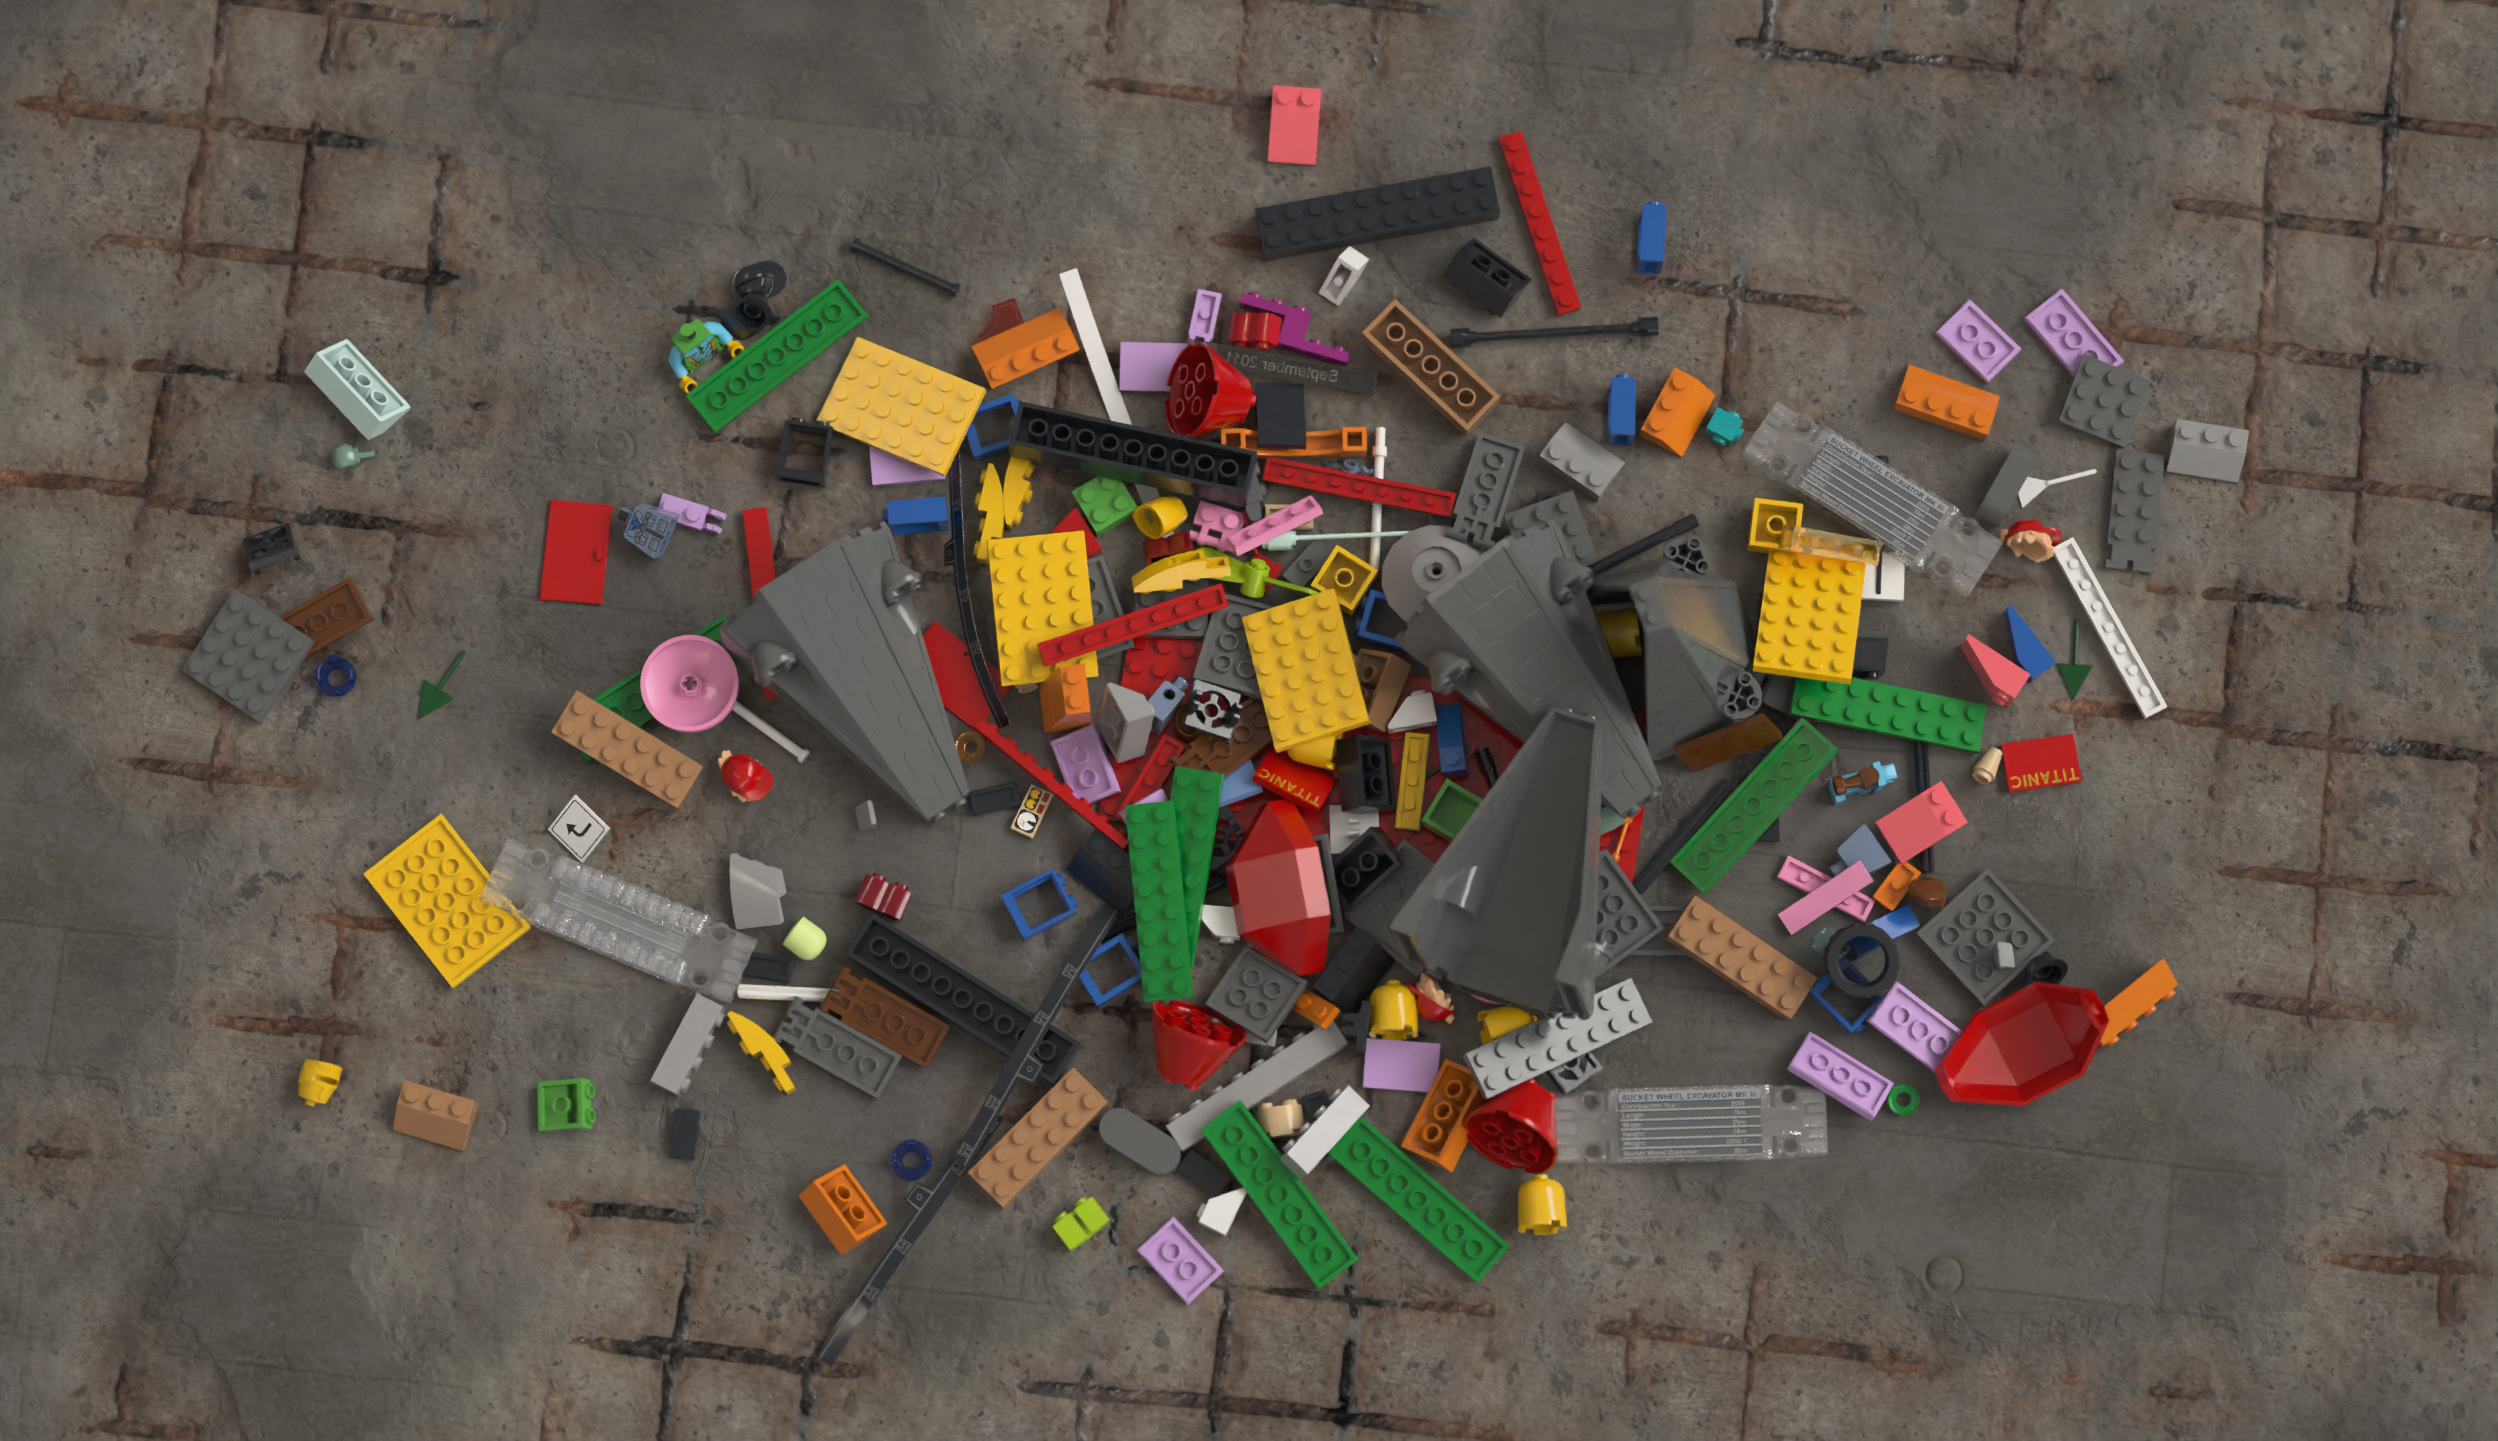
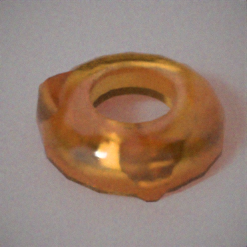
M966 731L960 734L955 741L959 758L962 761L977 762L981 760L985 751V741L981 734L974 731ZM969 741H975L977 744V749L972 754L965 752V745Z

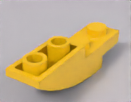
M1011 457L1008 464L1003 488V510L1008 530H1012L1014 525H1019L1023 516L1021 509L1024 503L1028 504L1032 498L1031 482L1026 481L1025 478L1029 479L1035 468L1032 465V461Z
M988 463L987 470H982L980 483L984 485L982 493L978 492L975 500V507H978L979 515H984L986 518H981L979 532H982L981 541H976L974 555H977L978 563L986 565L988 564L986 540L1003 539L1005 527L1002 487L996 469L991 463Z
M1195 550L1159 560L1139 571L1131 579L1134 593L1148 594L1152 591L1160 590L1172 592L1176 589H1183L1182 580L1197 581L1200 578L1221 579L1224 576H1231L1228 556L1205 558L1203 550Z
M732 1011L727 1013L730 1018L727 1024L733 1034L737 1032L740 1034L743 1041L739 1042L745 1054L751 1053L756 1058L763 1053L764 1056L760 1059L767 1071L772 1069L777 1076L773 1081L779 1091L785 1090L788 1095L794 1092L796 1088L784 1070L792 1063L783 1049L766 1031L754 1022Z

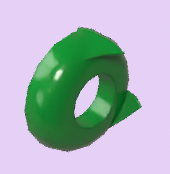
M1899 1084L1892 1087L1888 1094V1104L1894 1113L1906 1116L1912 1114L1918 1108L1920 1101L1919 1092L1913 1086ZM1906 1092L1910 1095V1103L1907 1106L1897 1104L1896 1097L1899 1093Z

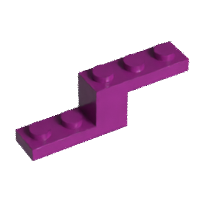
M1248 292V295L1242 293L1239 308L1255 313H1272L1284 321L1278 339V349L1347 368L1350 353H1347L1344 348L1339 346H1332V348L1322 346V342L1314 339L1305 341L1311 321V313L1308 312V309L1297 305L1292 308L1277 299H1271V301L1261 299V295L1253 292Z

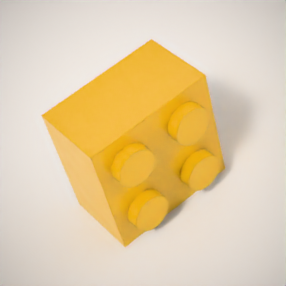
M1755 498L1752 504L1747 551L1769 554V551H1781L1797 554L1803 504Z
M1336 545L1312 582L1311 589L1321 593L1334 588L1341 610L1352 616L1376 579L1378 570Z

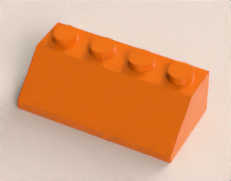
M1060 308L971 346L990 390L1057 362L1080 350Z
M1908 365L1893 410L1985 441L1990 431L2000 396Z
M2164 959L2160 960L2104 1006L2109 1023L2098 1045L2099 1049L2104 1045L2107 1048L2112 1046L2119 1040L2118 1033L2123 1029L2128 1033L2138 1024L2136 1019L2143 1014L2147 1017L2157 1009L2154 1005L2160 999L2166 1002L2175 994L2173 989L2178 983Z
M1445 1059L1401 1144V1147L1449 1172H1453L1468 1142V1131L1464 1128L1467 1116L1490 1099H1483L1469 1068Z

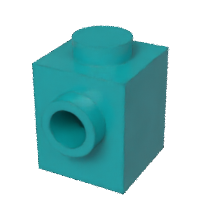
M1717 407L1706 427L1705 434L1711 436V440L1716 444L1730 447L1733 441H1739L1744 432V429L1741 428L1743 420L1740 419L1737 413L1731 410L1726 412Z

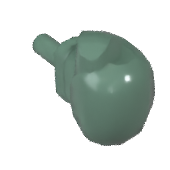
M339 444L332 451V462L335 468L343 470L346 467L359 465L361 458L374 457L375 453L374 451L359 453L357 447L352 448L350 444Z

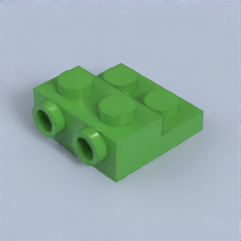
M576 1078L537 1082L538 1130L540 1132L592 1129V1123L596 1120V1113L591 1108V1098L595 1096V1087L591 1084V1080Z

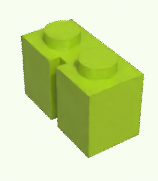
M1092 1196L1089 1199L1083 1197L1073 1205L1076 1208L1069 1214L1065 1211L1054 1219L1056 1224L1052 1227L1070 1252L1110 1223V1219Z

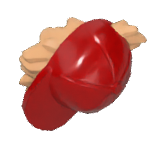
M2035 519L2018 520L2008 529H2001L1999 533V540L2005 541L2006 546L2012 549L2016 557L2023 554L2031 561L2034 560L2037 563L2053 557L2054 547L2059 545L2062 540V533L2059 529L2044 527L2039 520Z
M724 750L721 753V758H718V764L721 769L722 781L734 797L737 796L742 802L746 800L748 802L759 801L770 792L774 783L773 776L757 759L744 753L732 755L729 750Z
M1422 972L1419 983L1416 984L1411 980L1404 982L1416 994L1417 1013L1421 1015L1422 1019H1428L1432 1022L1446 1020L1449 1025L1452 1024V1020L1455 1017L1453 1016L1454 1006L1450 1005L1451 994H1445L1440 989L1436 978Z

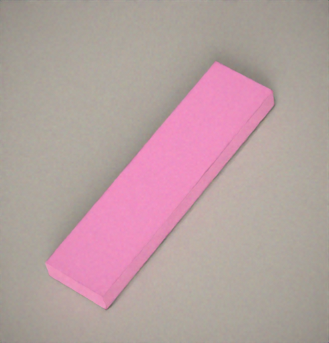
M1310 495L1227 536V543L1235 554L1239 556L1322 515V508Z
M1789 855L1777 876V879L1806 894H1810L1832 879ZM1857 892L1834 908L1860 922H1865L1876 900Z
M1858 861L1778 915L1790 934L1793 935L1874 882L1862 862Z

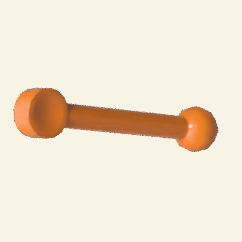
M1627 817L1625 819L1615 851L1611 854L1616 862L1620 859L1619 852L1628 825L1632 822L1633 818Z

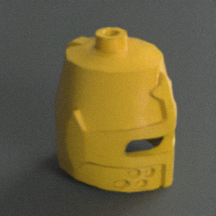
M1166 496L1156 497L1138 506L1132 513V516L1143 534L1157 540L1174 531L1186 520L1188 513L1183 502L1178 497ZM1146 508H1147L1148 514H1149V516H1150V518H1151V520H1152V523H1151V524L1149 523V521H1148V519H1147V517H1146V513H1145Z
M305 1059L298 1079V1095L306 1099V1105L312 1107L315 1106V1103L326 1104L337 1089L343 1068L326 1062Z

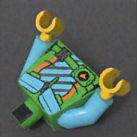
M695 319L691 323L684 324L680 331L671 338L672 348L668 362L677 378L681 379L679 383L680 388L687 394L689 393L687 390L689 384L694 388L698 386L693 379L687 377V374H691L725 348L724 345H728V351L733 358L736 357L735 349L741 348L742 351L745 350L739 341L732 340L733 337L720 323H703L700 319Z

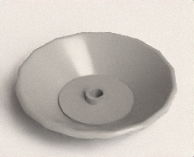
M1427 525L1408 532L1392 545L1383 563L1381 586L1388 605L1403 621L1408 622L1417 611L1421 614L1424 609L1422 602L1427 596L1486 553L1483 548L1472 545L1473 537L1468 536L1466 542L1446 536L1448 527L1453 528L1452 526ZM1438 569L1441 571V574L1434 575L1432 572Z

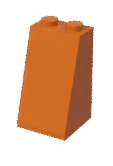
M1085 664L1059 667L1045 679V682L1039 685L1044 734L1079 730L1092 724Z

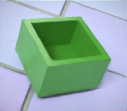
M1097 476L1072 491L1075 503L1097 538L1133 518L1132 513L1137 508L1121 480Z
M1446 779L1422 819L1421 825L1452 843L1483 799Z

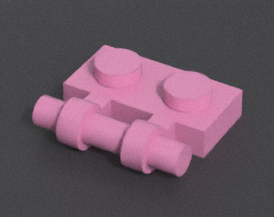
M1200 500L1193 525L1202 528L1200 533L1190 530L1189 534L1191 540L1196 541L1197 545L1204 546L1205 544L1218 548L1217 551L1223 553L1225 551L1235 553L1228 545L1226 537L1242 530L1245 521L1240 512ZM1209 530L1221 533V539L1208 536Z

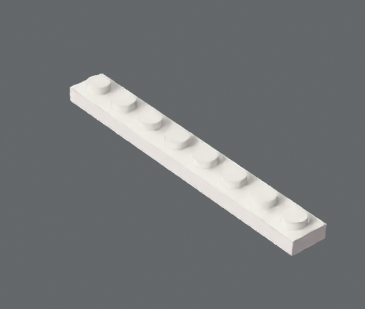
M2072 537L2055 546L2053 555L2144 719L2166 709L2167 705L2075 539Z

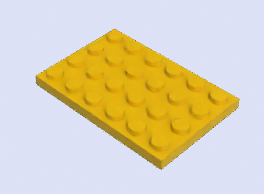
M857 337L817 421L828 422L830 426H833L834 432L946 477L984 398L986 389Z
M1084 531L986 540L1001 686L1045 682V679L1059 667L1085 664L1086 678L1099 676L1096 651L1044 667L1037 643L1093 625Z
M1769 551L1753 671L1851 685L1866 562L1803 553L1789 554L1781 551Z
M1334 588L1242 617L1271 736L1277 753L1370 724L1339 600Z
M442 814L364 873L368 881L453 989L531 929L530 925Z

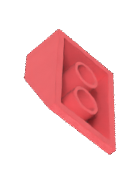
M1273 85L1268 163L1316 165L1321 89Z
M1968 635L1960 647L1986 692L1992 696L1991 700L1999 706L2003 707L2006 705L2009 707L2031 674L1976 638Z
M1942 781L1875 822L1900 864L1968 823Z

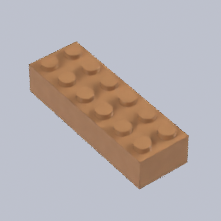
M1396 299L1362 332L1361 340L1465 437L1499 404L1500 396Z
M579 691L575 692L551 732L679 809L703 769L702 765Z
M1697 896L1689 899L1664 937L1665 940L1785 1021L1793 1017L1817 980V977Z
M1073 1067L968 1172L969 1176L1005 1210L1109 1106L1108 1101Z

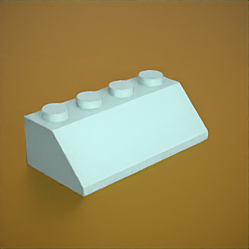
M348 339L317 352L304 371L367 440L384 433L411 408Z

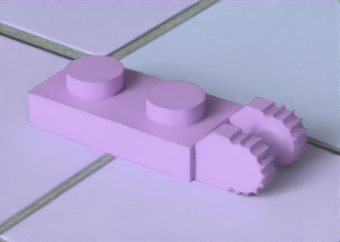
M1198 289L1188 337H1190L1188 344H1195V338L1204 340V344H1210V341H1212L1222 297L1221 293Z
M665 493L662 494L658 506L660 509L679 514L680 516L676 524L715 534H721L722 529L717 525L705 523L707 516L718 520H725L727 516L725 513L710 509L707 506Z

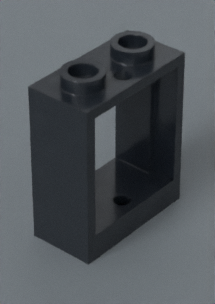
M792 417L791 420L785 419L776 471L778 481L826 488L835 433L830 423L825 421H815V424L807 423L805 419ZM792 432L826 436L820 472L786 468Z

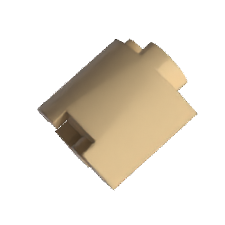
M1297 1099L1282 1101V1105L1274 1107L1272 1103L1257 1105L1258 1110L1253 1112L1254 1119L1269 1139L1300 1135L1298 1131L1305 1122L1302 1105L1297 1104Z

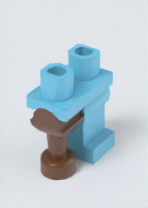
M1880 761L1872 763L1869 768L1863 767L1859 772L1832 777L1827 784L1833 805L1843 804L1846 801L1845 796L1858 793L1864 795L1870 793L1871 790L1873 794L1879 793L1887 784L1894 782L1893 779L1897 778L1893 763L1881 766Z

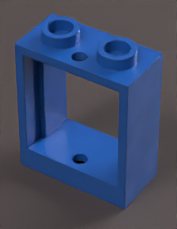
M1650 201L1642 205L1639 218L1636 270L1638 273L1660 274L1662 270L1667 205H1661L1660 202Z
M1618 374L1616 377H1611L1608 389V445L1632 446L1634 440L1636 378H1630V375Z
M1011 394L981 404L975 416L1011 405L1016 418L1021 399L1016 400L1015 395ZM971 422L966 437L975 462L1009 451L1010 438L981 448L973 422Z
M945 497L887 501V509H883V519L890 528L892 535L949 531L948 507Z
M1371 589L1369 596L1364 595L1361 609L1365 610L1363 618H1358L1354 632L1358 633L1357 640L1406 653L1396 639L1366 631L1374 600L1388 603L1384 593Z
M1053 868L1001 895L1024 942L1077 915L1075 908L1078 907L1075 898L1072 893L1067 895L1063 888L1067 884L1061 872L1056 874ZM1052 880L1067 911L1030 930L1014 899Z
M1122 933L1097 948L1088 963L1121 944L1138 974L1104 995L1101 994L1086 968L1079 977L1098 1009L1142 982L1140 958L1138 959L1133 952L1136 950V947L1130 937L1124 938Z
M1845 956L1838 962L1841 972L1845 971L1856 983L1870 982ZM1826 974L1808 992V995L1848 1035L1853 1031L1858 1034L1868 1024L1865 1019L1873 1012L1884 995L1872 996L1871 998L1874 1002L1850 1024L1820 995L1832 984Z

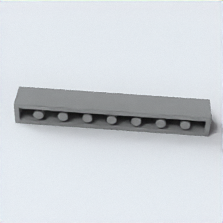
M1334 1021L1327 1030L1314 1024L1312 1026L1314 1030L1307 1035L1304 1032L1300 1033L1292 1039L1293 1044L1287 1048L1284 1045L1280 1046L1271 1053L1273 1057L1267 1061L1263 1059L1257 1061L1251 1066L1252 1070L1245 1075L1242 1072L1230 1079L1231 1084L1224 1089L1222 1086L1217 1087L1209 1093L1211 1097L1204 1102L1199 1099L1189 1106L1190 1111L1184 1115H1181L1179 1112L1168 1119L1170 1124L1166 1126V1129L1177 1142L1181 1152L1184 1153L1204 1140L1206 1137L1200 1129L1238 1100H1241L1245 1107L1250 1110L1347 1047L1348 1042Z

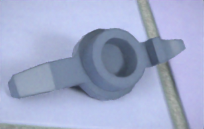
M1352 459L1345 460L1343 464L1331 463L1326 467L1371 476L1373 473V469H1367L1366 466L1358 467V463Z

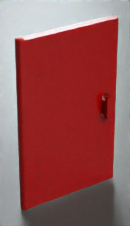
M550 500L540 601L548 600L602 605L613 505Z
M934 621L923 635V639L944 708L976 731L974 726L980 719L985 722L992 712L973 669L967 645ZM984 659L1000 701H1002L1013 685L1001 686L999 669Z

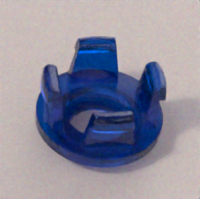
M327 656V660L321 663L318 669H315L317 685L328 696H344L355 686L357 679L356 670L348 660L341 658V656ZM336 669L342 670L346 674V681L338 687L331 685L328 680L329 674Z
M908 1139L895 1148L891 1156V1163L899 1177L908 1181H915L923 1178L930 1171L932 1155L924 1143ZM916 1152L920 1155L921 1164L917 1169L909 1170L904 1166L903 1159L907 1153Z

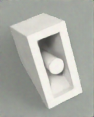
M1349 246L1337 258L1319 294L1339 306L1359 279L1369 259Z
M1425 690L1412 692L1411 696L1405 699L1388 724V734L1436 725L1437 718L1432 693H1426Z
M1203 906L1201 922L1215 939H1220L1219 942L1225 944H1234V940H1240L1233 907Z
M1241 1188L1209 1199L1207 1205L1202 1203L1197 1213V1217L1200 1218L1199 1224L1226 1237L1247 1194L1246 1190Z

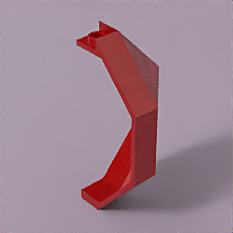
M1288 799L1270 801L1260 806L1226 866L1238 936L1266 958L1297 976L1324 972L1331 913L1319 849L1292 801Z
M2036 981L1974 1013L1935 1069L1939 1086L1952 1102L2024 1106L2085 1075L2109 1023L2105 1007L2094 990Z

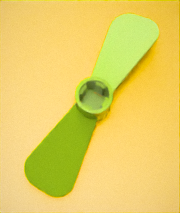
M1207 546L1197 549L1204 551L1205 558L1228 556ZM1228 556L1231 576L1215 579L1242 583L1240 592L1254 598L1264 596L1266 584L1307 597L1319 593L1306 587L1268 578L1270 567L1261 559H1252V561L1245 564Z

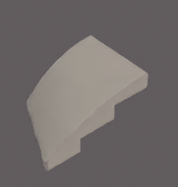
M732 853L730 855V890L736 930L782 924L784 917L780 897L787 893L782 869L766 866L763 862L749 860L739 856L738 853Z

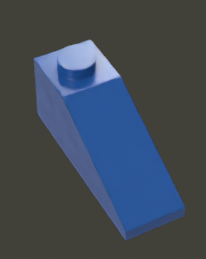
M2009 605L2004 611L2014 664L2031 674L2027 679L2031 683L2053 667L2056 661L2012 605Z
M1461 704L1436 707L1441 772L1445 779L1469 775Z
M1909 905L1870 922L1882 928L1893 940L1920 927ZM1867 937L1853 938L1846 943L1855 961L1881 947L1876 941Z

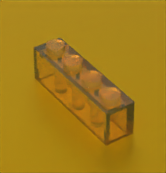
M1782 525L1778 549L1878 566L1882 542L1797 526Z

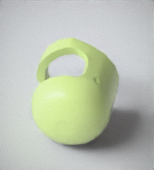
M802 916L789 931L782 945L801 959L808 961L815 959L821 953L827 938L819 927Z

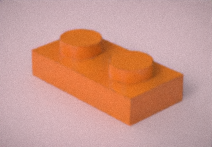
M1898 862L1872 899L1892 912L1909 890V883L1917 879L1921 872L1908 862L1902 864Z
M1306 989L1292 1007L1296 1014L1324 1030L1328 1029L1340 1012L1336 1006Z

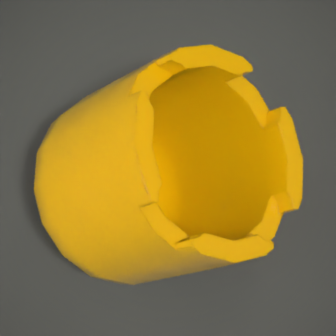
M1636 607L1598 614L1614 658L1642 656Z
M1343 733L1287 749L1288 755L1296 762L1333 771L1335 763H1332L1334 756H1337L1336 740L1342 739Z
M1397 980L1387 981L1386 985L1376 988L1370 999L1372 1006L1369 1020V1036L1375 1038L1376 1034L1382 1035V1039L1398 1041L1407 1040V1035L1410 1034L1414 1038L1417 1037L1416 994L1407 986L1401 985V981Z
M1507 1005L1479 1011L1477 1020L1483 1022L1484 1030L1479 1031L1483 1045L1538 1021L1536 1015H1531L1529 1012Z
M1534 1175L1532 1180L1526 1181L1519 1188L1518 1231L1525 1233L1526 1229L1534 1230V1235L1558 1233V1228L1566 1231L1567 1219L1564 1188L1557 1181L1548 1179V1175Z

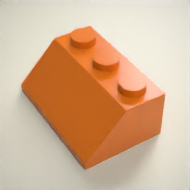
M1674 367L1643 424L1639 436L1682 458L1709 409L1715 394L1695 377Z
M845 1164L813 1181L798 1195L841 1256L862 1244L888 1224Z

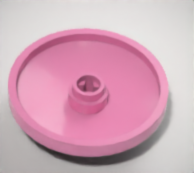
M683 635L665 641L650 654L641 674V694L651 715L665 727L684 733L700 732L714 727L730 713L738 696L739 676L731 656L721 645L706 637Z

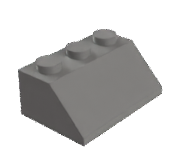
M2176 419L2172 425L2166 472L2238 483L2246 455L2249 430Z
M1565 423L1556 432L1540 454L1538 460L1539 463L1596 502H1599L1625 465L1624 461L1568 423Z
M1108 683L1097 726L1117 763H1121L1144 755L1149 733L1152 729L1153 717H1155V710L1153 705L1147 702L1143 694L1114 683Z

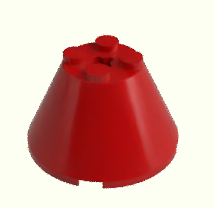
M1191 343L1181 351L1171 368L1166 385L1170 386L1169 400H1165V415L1168 426L1173 434L1194 438L1235 424H1243L1250 407H1253L1256 402V395L1252 393L1248 377H1245L1210 346L1204 343Z
M1159 1000L1152 1006L1151 1014L1156 1064L1158 1071L1162 1073L1160 1078L1166 1082L1174 1083L1177 1081L1183 1083L1188 1089L1198 1090V1087L1207 1081L1245 1043L1246 1034L1240 1027L1235 1024L1233 1027L1224 1022L1225 1018L1209 1009L1176 1000H1170L1169 1004H1162V1001Z
M1532 1078L1494 1095L1467 1116L1464 1122V1128L1468 1131L1467 1139L1479 1153L1507 1169L1512 1170L1514 1166L1526 1169L1525 1173L1528 1174L1549 1171L1555 1165L1558 1158L1555 1114L1556 1096L1538 1086L1537 1082Z

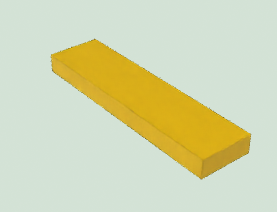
M1405 733L1395 829L1420 831L1430 734Z

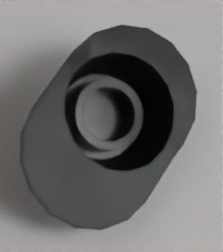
M769 260L745 266L732 277L730 283L731 294L737 301L749 293H756L761 296L766 295L768 298L774 297L785 288L787 281L786 272L781 265Z
M756 293L744 295L723 313L721 325L734 339L745 340L753 337L772 320L773 315L767 302L768 297Z
M2044 951L2028 963L2026 970L2027 979L2022 988L2036 981L2059 985L2068 972L2067 963L2062 959L2054 958L2050 952Z

